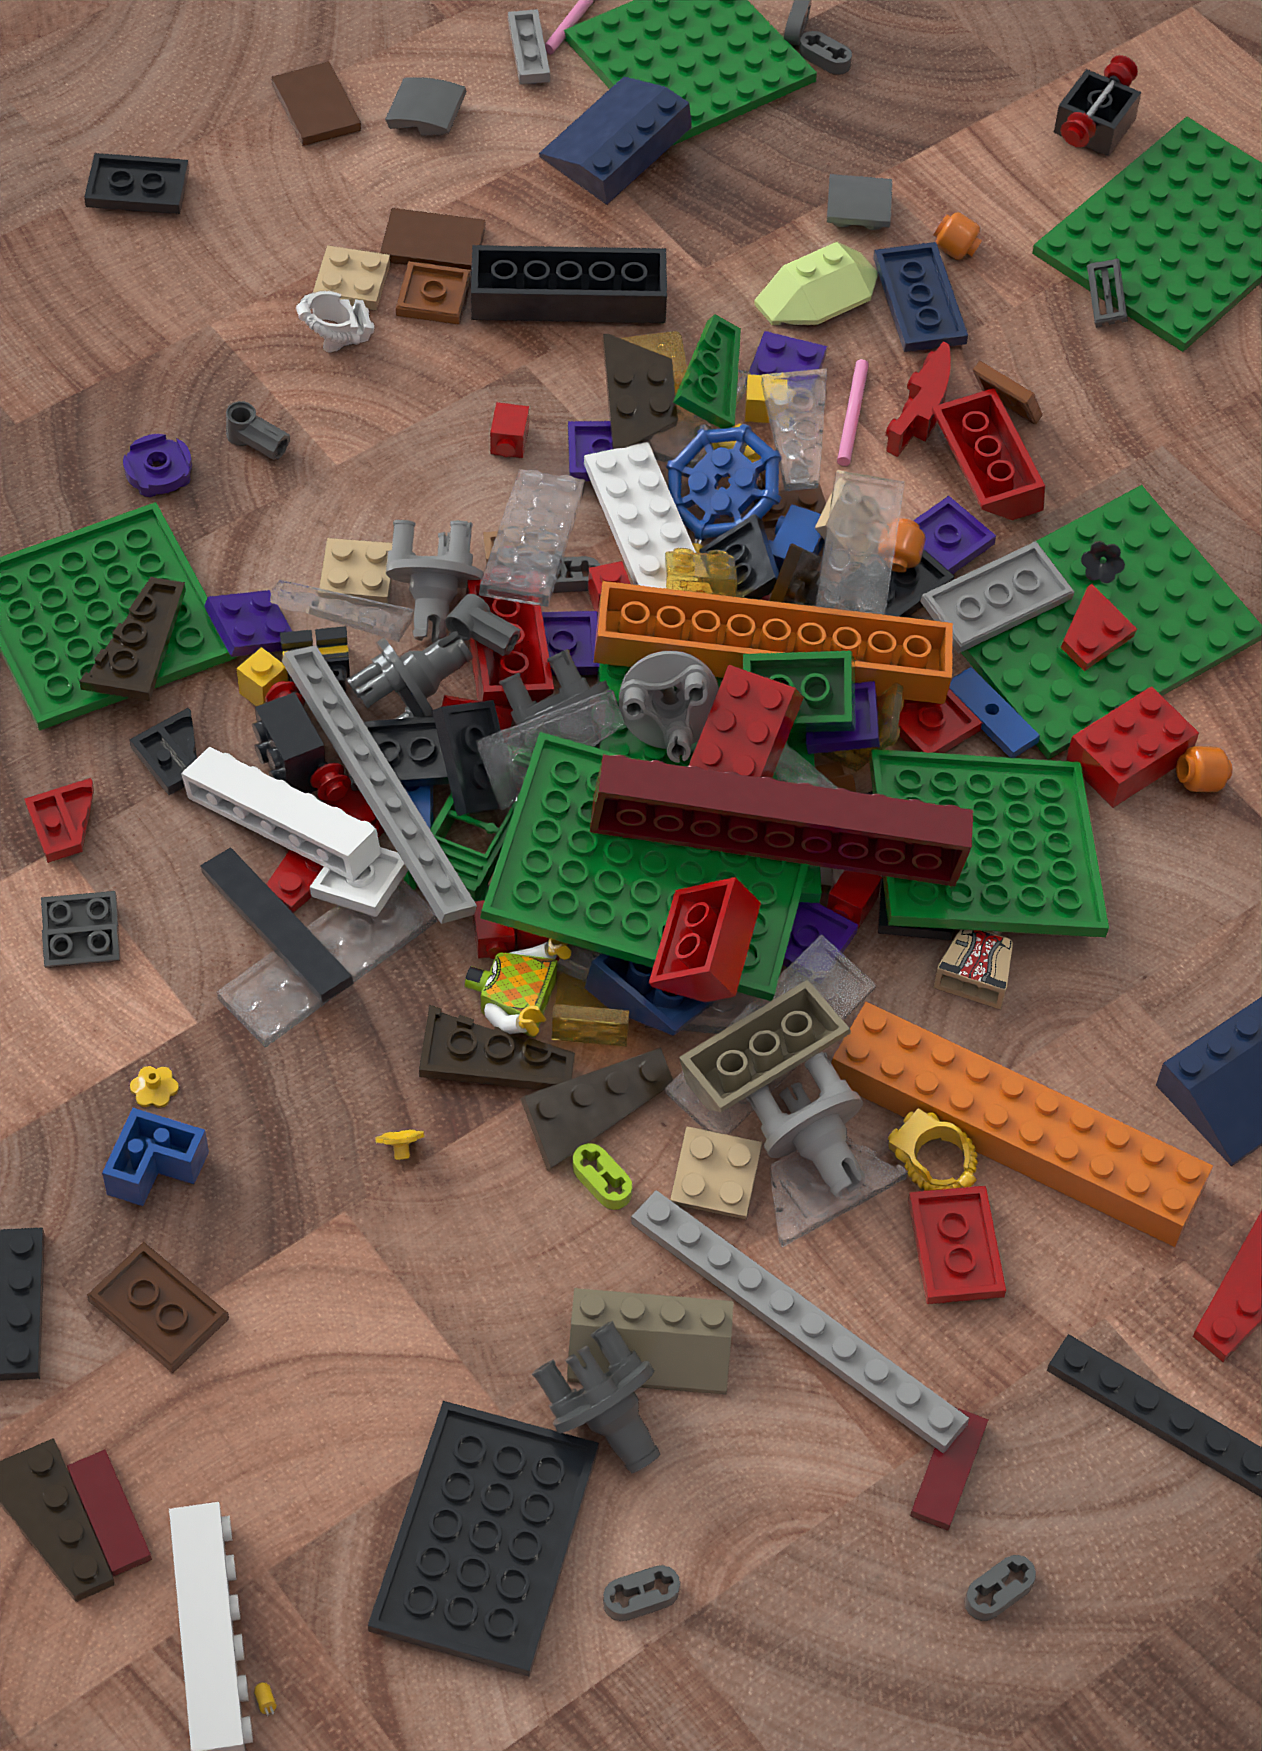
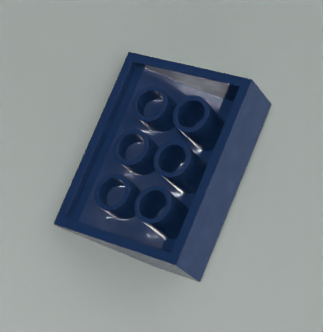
M624 76L539 152V157L607 205L692 127L689 102L667 87Z
M603 953L592 960L585 984V989L611 1011L673 1036L717 1001L702 1002L653 988L649 984L652 967Z
M1262 997L1165 1061L1156 1083L1159 1090L1231 1167L1262 1146Z

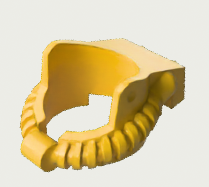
M919 1108L915 1113L911 1111L903 1120L905 1124L899 1130L894 1129L889 1135V1149L895 1153L896 1158L905 1164V1170L908 1171L907 1174L912 1178V1181L918 1184L919 1188H924V1191L972 1187L977 1181L973 1175L977 1170L975 1166L978 1165L977 1153L974 1152L976 1148L972 1144L971 1138H967L968 1135L954 1124L946 1121L940 1122L935 1113H925ZM937 1138L957 1145L965 1156L964 1172L957 1180L954 1178L947 1180L932 1178L930 1172L917 1161V1154L921 1146Z

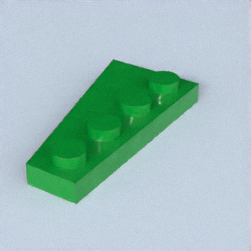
M714 314L706 322L673 403L706 420L708 423L724 429L735 425L741 328Z

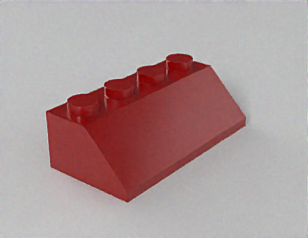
M995 388L932 407V412L982 510L1010 520L1044 511L1045 484Z
M537 578L467 580L466 595L475 594L488 604L491 613L521 629L520 638L508 656L498 654L473 638L469 640L470 651L473 656L472 665L477 700H494L495 704L511 707L499 682L517 673H520V677L532 701L536 700L538 703L553 694L554 685L551 666L547 661L549 654Z

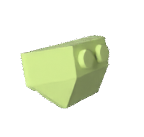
M835 242L783 265L754 300V305L771 325H781V323L818 325L870 301L878 278V272L861 252Z

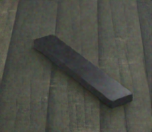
M231 847L200 865L203 875L322 1003L354 984L352 975Z

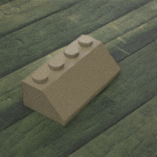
M807 979L680 1056L679 1059L686 1084L705 1108L723 1112L849 1035L851 1030Z
M574 1288L568 1357L574 1353L581 1365L585 1367L586 1364L578 1350L588 1346L603 1373L608 1372L610 1363L595 1339L591 1337V1334L603 1325L613 1321L615 1328L629 1350H635L642 1362L649 1361L655 1370L653 1375L640 1388L726 1395L734 1301ZM568 1364L567 1382L580 1383Z

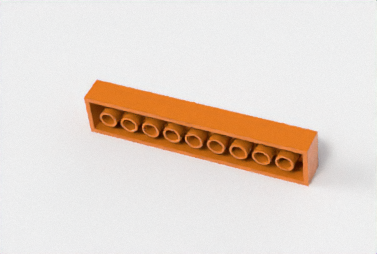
M603 581L598 608L593 663L632 667L640 659L650 654L661 651H678L696 657L707 665L715 677L723 678L728 665L743 669V654L852 651L855 659V683L875 681L877 696L944 704L952 680L953 623Z
M865 1002L850 1027L851 1033L844 1037L831 1062L840 1079L846 1080L852 1091L858 1092L859 1096L902 1117H906L911 1111L915 1113L918 1108L925 1113L933 1112L937 1115L940 1122L946 1121L961 1128L962 1132L968 1135L967 1138H971L972 1144L976 1148L975 1152L1176 1247L1206 1187L1213 1165L871 1003Z

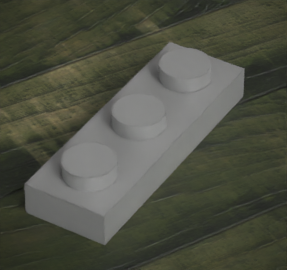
M538 9L508 12V25L519 84L550 82V70Z

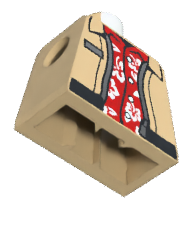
M960 929L939 963L934 988L1001 1009L1008 983L1013 947L1012 940L1000 936L1001 932Z

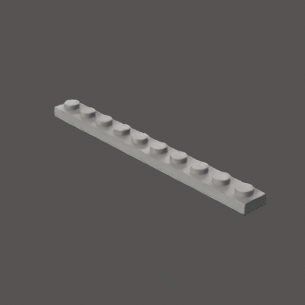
M314 645L284 652L283 665L440 923L443 924L474 915L477 907L476 903L317 646Z
M657 1190L631 1216L632 1225L942 1453L949 1448L968 1425L969 1417Z

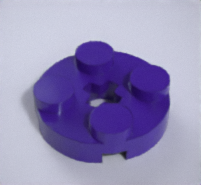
M151 434L137 439L130 445V452L123 459L125 476L128 482L137 488L144 497H153L156 494L172 492L188 485L191 479L192 461L188 447L177 438L176 442L166 439L164 434ZM159 461L160 464L164 465L161 467H153V462Z

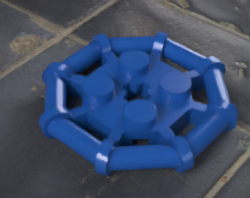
M746 424L734 428L714 430L702 428L698 430V435L673 461L669 460L666 465L668 469V489L683 524L695 534V539L705 541L707 538L719 537L753 514H756L761 519L774 505H778L781 500V496H779V462L782 460L781 454L778 450H773L752 431L751 426ZM736 441L733 449L720 447L714 450L712 443ZM747 445L751 449H753L761 457V459L752 463L746 456H744L743 454ZM705 448L707 454L693 469L686 467ZM766 470L765 490H760L757 486V478L759 479V473ZM682 476L689 478L690 494L681 498ZM730 477L728 480L730 483L729 488L721 487L719 490L716 489L721 478ZM755 499L760 500L744 517L742 516V513ZM697 505L705 512V515L700 521L687 509ZM728 515L735 519V522L713 524L715 519L721 518L720 516Z

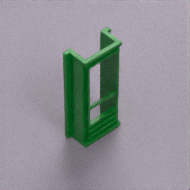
M504 743L508 762L528 769L533 753ZM451 793L430 829L474 901H483L486 898L488 883L495 871L519 794L500 828H498L494 823L487 824L466 815L457 817ZM455 819L485 829L489 834H496L485 854L445 839ZM408 870L402 880V885L416 890L418 885Z

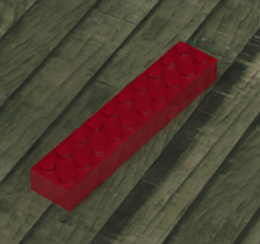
M603 754L593 796L589 832L955 887L972 848L973 810L960 808L956 805L944 806L924 803L917 799L904 800L887 797L883 794L871 795L851 792L844 788L831 789L813 786L809 783L778 781L771 777L758 778L730 771L718 772L705 770L697 766L685 767L666 764L658 760L645 761L628 758L624 755L612 756Z

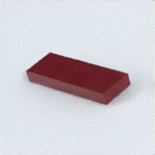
M957 1407L955 1408L969 1417L968 1425L944 1453L936 1447L934 1448L910 1514L913 1518L947 1531L950 1529L989 1420Z
M104 1449L67 1465L68 1472L113 1577L151 1561V1553L106 1450Z

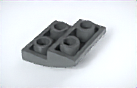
M424 77L403 78L385 121L389 129L417 127L421 136L449 134L467 90L464 86L445 80Z
M830 174L827 223H833L838 227L863 225L872 230H878L883 227L890 228L892 179Z
M116 891L41 897L42 942L45 968L120 961Z

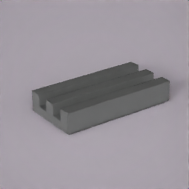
M1119 258L1087 264L1095 326L1101 327L1103 323L1112 325L1115 324V321L1119 320L1121 322H1128ZM1108 268L1114 269L1119 312L1115 313L1113 311ZM1097 270H1101L1107 311V314L1101 315L1095 274Z

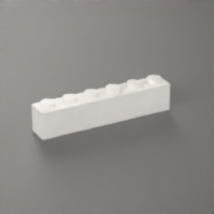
M209 747L181 773L187 796L192 801L352 881H355L381 854L376 828L369 822L360 821L346 814L338 807H331L319 801L312 794H305L291 787L283 780H276L264 774L257 767H250L236 760L228 753L223 754Z
M219 1502L169 1509L191 1751H246L245 1744L253 1743L251 1718L250 1716L242 1717L241 1702L249 1701L246 1675L238 1676L237 1661L245 1660L242 1634L234 1635L233 1621L240 1620L238 1594L230 1595L229 1581L236 1580L234 1554L226 1555L225 1542L232 1541L230 1515L222 1516Z

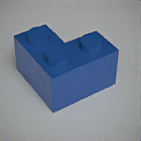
M132 1108L102 1172L107 1195L143 1206L158 1174L195 1184L209 1153L206 1131L195 1126Z

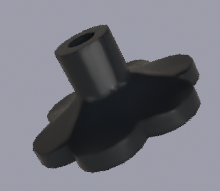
M1102 541L1094 542L1090 550L1084 552L1081 557V563L1086 567V577L1093 581L1100 579L1103 583L1112 582L1115 579V575L1121 573L1125 568V562L1120 557L1121 550L1116 544L1106 545Z

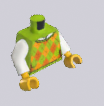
M549 938L548 942L533 948L510 953L501 952L496 955L490 971L470 966L464 986L465 988L482 992L481 1012L494 1027H498L509 1034L524 1033L535 1038L539 1033L540 1023L546 1021L544 1013L557 981V960L554 959L558 955L559 958L567 960L570 958L572 951L566 946L568 943Z

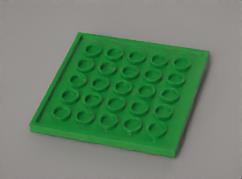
M633 0L564 30L566 35L564 40L609 89L625 76L667 87L689 102L692 127L673 145L816 82L817 72L784 40V37L748 0Z
M156 502L0 557V653L39 731L128 698L81 690L79 681L85 672H90L95 664L94 659L100 650L105 649L113 638L112 633L119 623L123 624L129 615V608L150 577L185 582L186 593L155 688L237 658V656H230L204 607L207 595Z
M871 749L869 766L873 794H883L887 797L904 800L917 799L924 803L944 806L956 805L960 808L973 810L972 848L955 887L883 876L888 925L1106 938L1109 924L1080 762Z

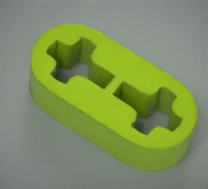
M589 1143L579 1146L573 1155V1172L578 1180L604 1207L612 1210L625 1207L632 1197V1181L627 1173L599 1145ZM586 1158L590 1162L596 1159L598 1172L591 1165L583 1167V1159ZM607 1181L614 1188L622 1186L621 1194L619 1195L615 1191L608 1194Z

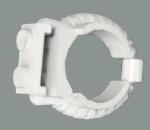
M321 291L305 295L296 306L299 319L305 321L311 330H314L316 334L324 338V350L326 352H334L345 345H358L360 342L368 341L370 335L373 334L374 324L370 321L369 310L365 307L363 300L355 299L354 305L351 306L349 299H340L341 294L332 291ZM323 320L335 321L338 324L328 323Z

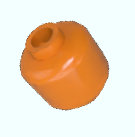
M955 212L951 216L946 214L933 234L937 238L938 249L955 260L963 259L966 254L972 257L982 242L978 238L980 226L960 212Z
M903 518L895 519L892 523L885 525L882 530L877 550L878 556L886 563V567L894 572H905L907 568L916 567L922 558L926 541L925 534L916 522Z
M1209 746L1189 747L1179 757L1176 766L1179 781L1191 792H1219L1225 787L1233 771L1232 763L1228 760L1224 750L1219 747Z

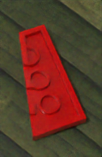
M350 787L343 798L337 801H323V803L331 807L342 809L346 814L360 821L369 822L376 828L378 837L385 832L361 792L352 791ZM289 850L266 885L294 913L312 897L310 886L324 866Z
M1262 1210L1193 1334V1337L1222 1362L1262 1324Z

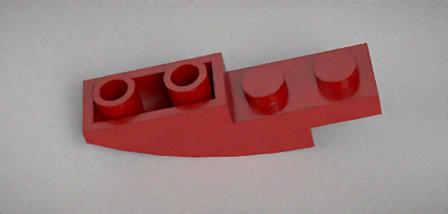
M943 342L935 352L931 351L927 355L920 372L915 371L911 375L907 384V389L910 390L909 398L903 407L902 414L898 419L893 418L885 432V436L888 437L886 452L898 457L913 437L926 442L933 432L937 420L932 412V407L945 403L951 367L948 343Z

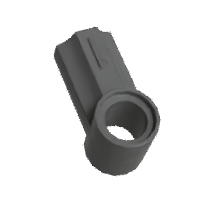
M233 402L226 409V437L232 444L237 446L249 445L273 460L275 458L279 460L290 443V434L257 416L254 406L248 402Z
M467 594L445 619V625L450 633L457 631L459 638H462L463 641L473 638L502 656H508L520 638L521 629L491 613L488 604L475 594Z

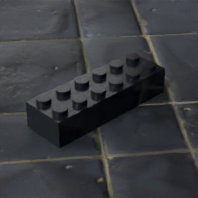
M472 245L471 320L666 323V248Z

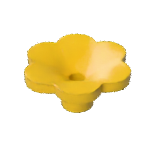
M146 1066L139 1071V1077L131 1081L130 1090L136 1095L138 1105L142 1107L154 1105L155 1107L162 1108L169 1104L171 1096L178 1093L179 1086L178 1082L173 1079L172 1071L169 1068L160 1067L155 1069L154 1067Z
M404 1130L384 1133L382 1136L375 1137L376 1143L393 1146L394 1158L400 1160L410 1158L409 1144L425 1137L424 1131Z

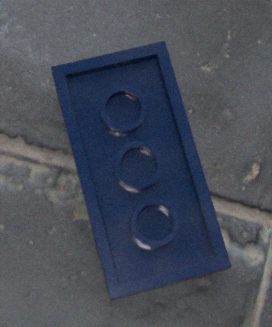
M931 242L874 250L873 260L903 351L911 352L939 348L943 342L948 343L949 346L967 344L968 333L937 243Z

